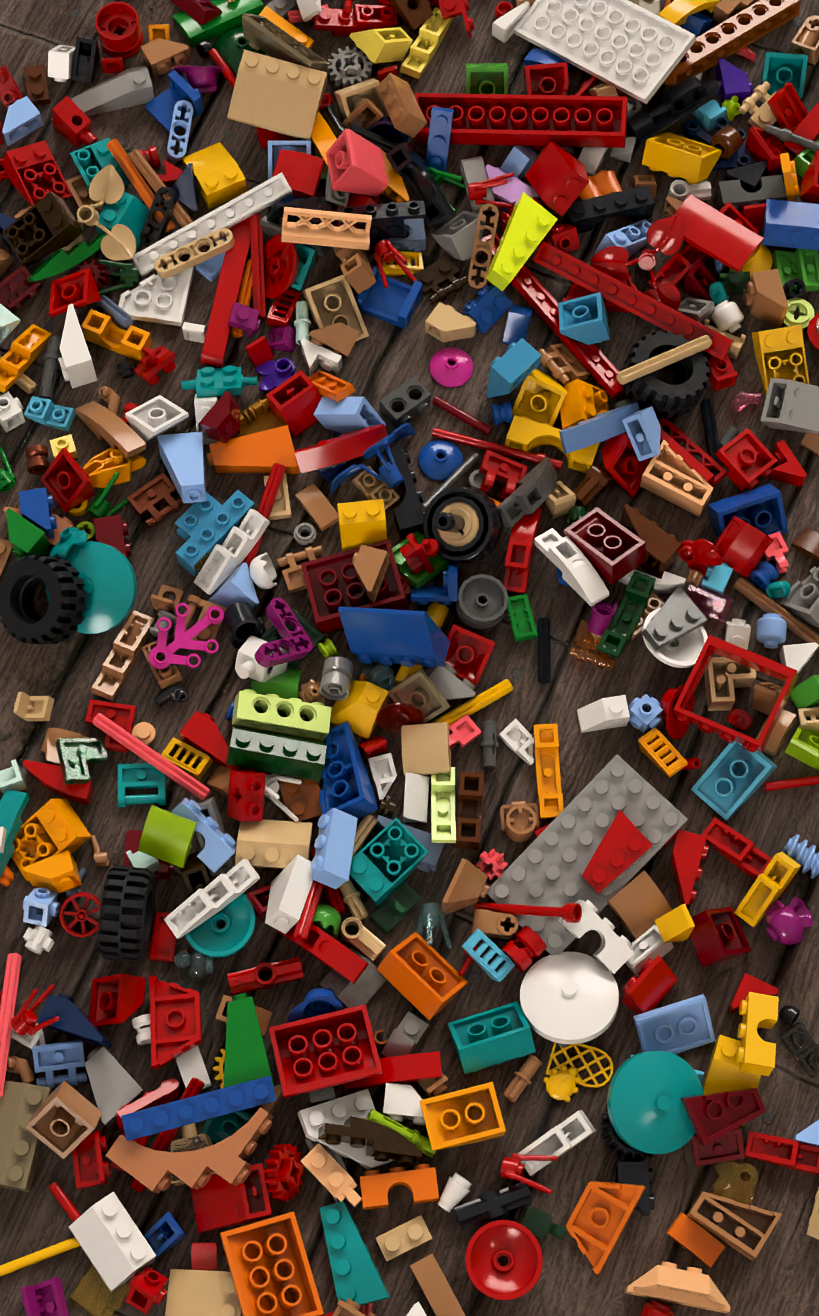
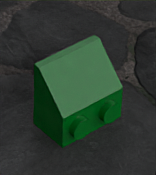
M8 508L6 515L9 541L13 548L12 552L16 555V561L18 562L19 558L30 555L48 556L51 552V547L45 532Z

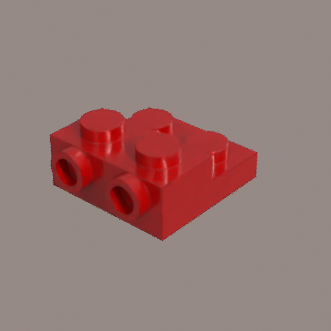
M749 428L720 448L715 454L730 470L727 476L741 491L746 488L748 490L753 489L760 482L758 480L760 477L766 479L771 474L772 467L778 461Z

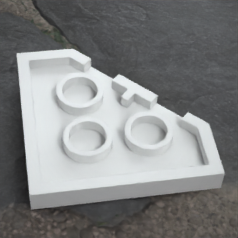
M194 266L170 278H161L158 274L156 276L155 274L140 282V285L135 289L122 293L119 307L127 312L132 320L182 327L194 274Z
M368 1089L300 1110L297 1113L305 1137L314 1142L318 1141L329 1147V1150L360 1163V1166L367 1170L394 1161L392 1159L386 1162L375 1161L374 1157L366 1156L367 1146L364 1148H353L350 1146V1143L343 1142L338 1145H331L325 1143V1140L318 1139L319 1128L324 1123L344 1125V1122L350 1116L366 1119L370 1110H375Z

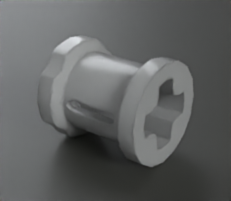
M159 610L157 614L159 617L154 627H151L149 630L157 638V622L160 618L166 617L170 619L171 627L173 623H176V616L164 610ZM161 621L160 627L166 629L168 627V623L166 621ZM170 629L167 631V640L169 639V634H168V633H169Z

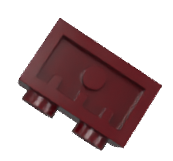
M740 1127L707 1145H700L696 1133L690 1140L693 1161L696 1167L745 1158Z

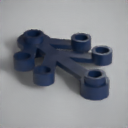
M724 117L719 118L716 122V130L719 131L721 128L729 126L728 119ZM689 120L685 123L683 133L686 138H699L711 146L710 143L713 136L702 130L697 120ZM736 129L742 136V146L737 153L729 157L728 159L730 160L720 161L718 159L717 165L714 166L712 172L718 169H735L754 164L753 158L746 154L744 144L746 132L744 130Z

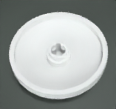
M567 951L558 955H548L537 961L528 970L521 984L520 1006L529 1026L540 1036L556 1043L580 1044L595 1039L610 1027L618 1011L619 991L614 976L603 963L587 954Z

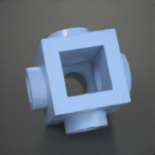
M647 694L641 699L636 697L628 706L630 708V724L634 728L639 729L643 734L648 729L655 728L662 720L660 716L663 709L660 707L659 701L654 697L650 698Z
M34 888L29 896H25L23 901V922L47 927L53 917H57L59 913L58 893L47 888Z

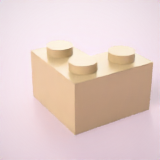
M712 657L704 672L708 711L731 710L735 703L734 688L752 687L756 679V670L725 657Z

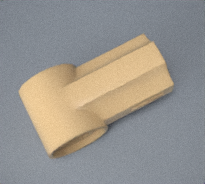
M350 917L343 921L341 926L342 939L352 944L371 962H374L386 948V945L365 928L359 919ZM349 925H354L358 928L359 932L352 936L346 933L345 928Z

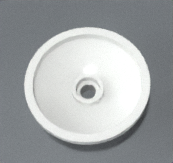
M661 608L652 611L643 623L642 632ZM701 626L655 651L643 636L647 648L658 660L677 668L693 667L708 638L704 627Z

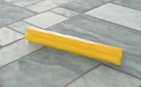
M505 679L431 723L448 722L449 726H451L466 714L470 716L513 690V686L508 679Z

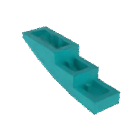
M10 789L5 790L0 801V827H4L7 830L4 851L0 853V877L15 850L13 841L23 824L20 817L30 799L27 793Z

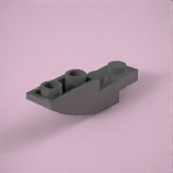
M545 457L518 482L520 487L497 507V512L501 516L505 527L511 528L525 514H532L553 490L558 475L549 457Z

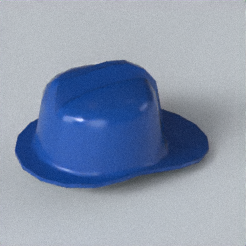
M332 988L312 989L306 994L304 1001L290 1011L287 1023L343 1010V1005L336 999Z

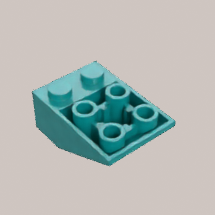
M395 818L352 858L349 876L379 906L403 883L428 855L429 851Z

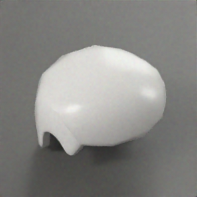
M264 553L255 557L249 567L252 581L261 589L273 588L277 585V583L272 582L277 578V574L269 555Z

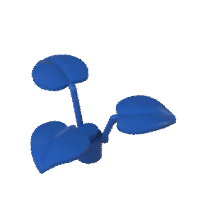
M409 423L401 425L363 453L365 459H369L377 453L383 463L378 469L379 475L362 463L354 464L334 478L331 484V493L334 494L342 482L361 469L377 478L379 482L384 481L389 490L402 483L404 478L398 471L399 469L394 462L389 445L403 437L415 435L413 427ZM384 448L386 449L390 463L386 462L385 458L381 453V450H383Z

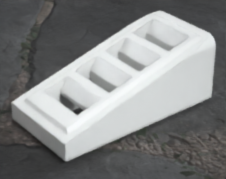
M526 1L492 23V35L505 43L514 34L513 29L530 9V3Z

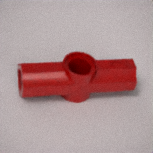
M299 957L270 964L261 963L254 968L227 974L232 996L258 989H270L278 984L304 978ZM264 971H269L273 974L272 978L268 981L260 980L259 976Z

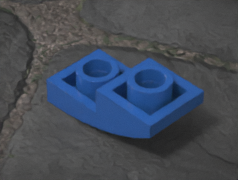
M532 48L524 59L525 66L566 62L555 54L538 48ZM567 62L569 71L573 65Z

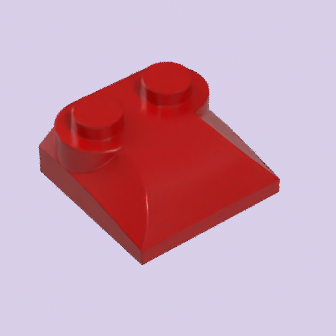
M453 624L447 637L450 643L445 665H450L458 672L455 676L462 679L466 678L471 683L478 685L497 642L465 627Z

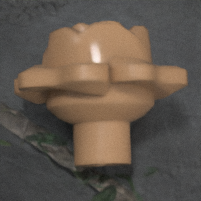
M311 679L308 683L301 685L302 691L299 692V696L303 699V702H325L324 696L319 692L321 682L316 683L315 680Z

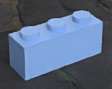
M334 807L321 815L318 820V837L314 843L316 848L315 857L311 863L312 880L337 889L349 880L357 817Z

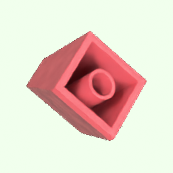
M345 129L326 152L332 189L379 197L388 186V177L385 172V161L381 148L352 130Z

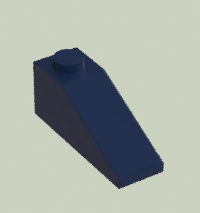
M59 993L58 996L48 995L37 1022L41 1024L58 1016L60 1020L46 1028L111 1049L112 1043L80 1007L72 1002V997Z

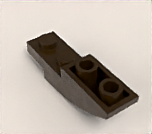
M350 1116L344 1122V1125L324 1123L318 1131V1139L325 1140L327 1144L338 1145L343 1142L350 1143V1146L353 1148H364L367 1146L366 1156L374 1157L375 1161L386 1162L392 1159L398 1160V1163L402 1165H412L422 1157V1151L404 1136L388 1127L366 1119Z

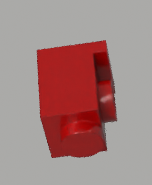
M712 355L708 359L709 365L707 367L710 368L709 380L713 390L718 391L734 386L738 374L734 370L728 355L724 361Z

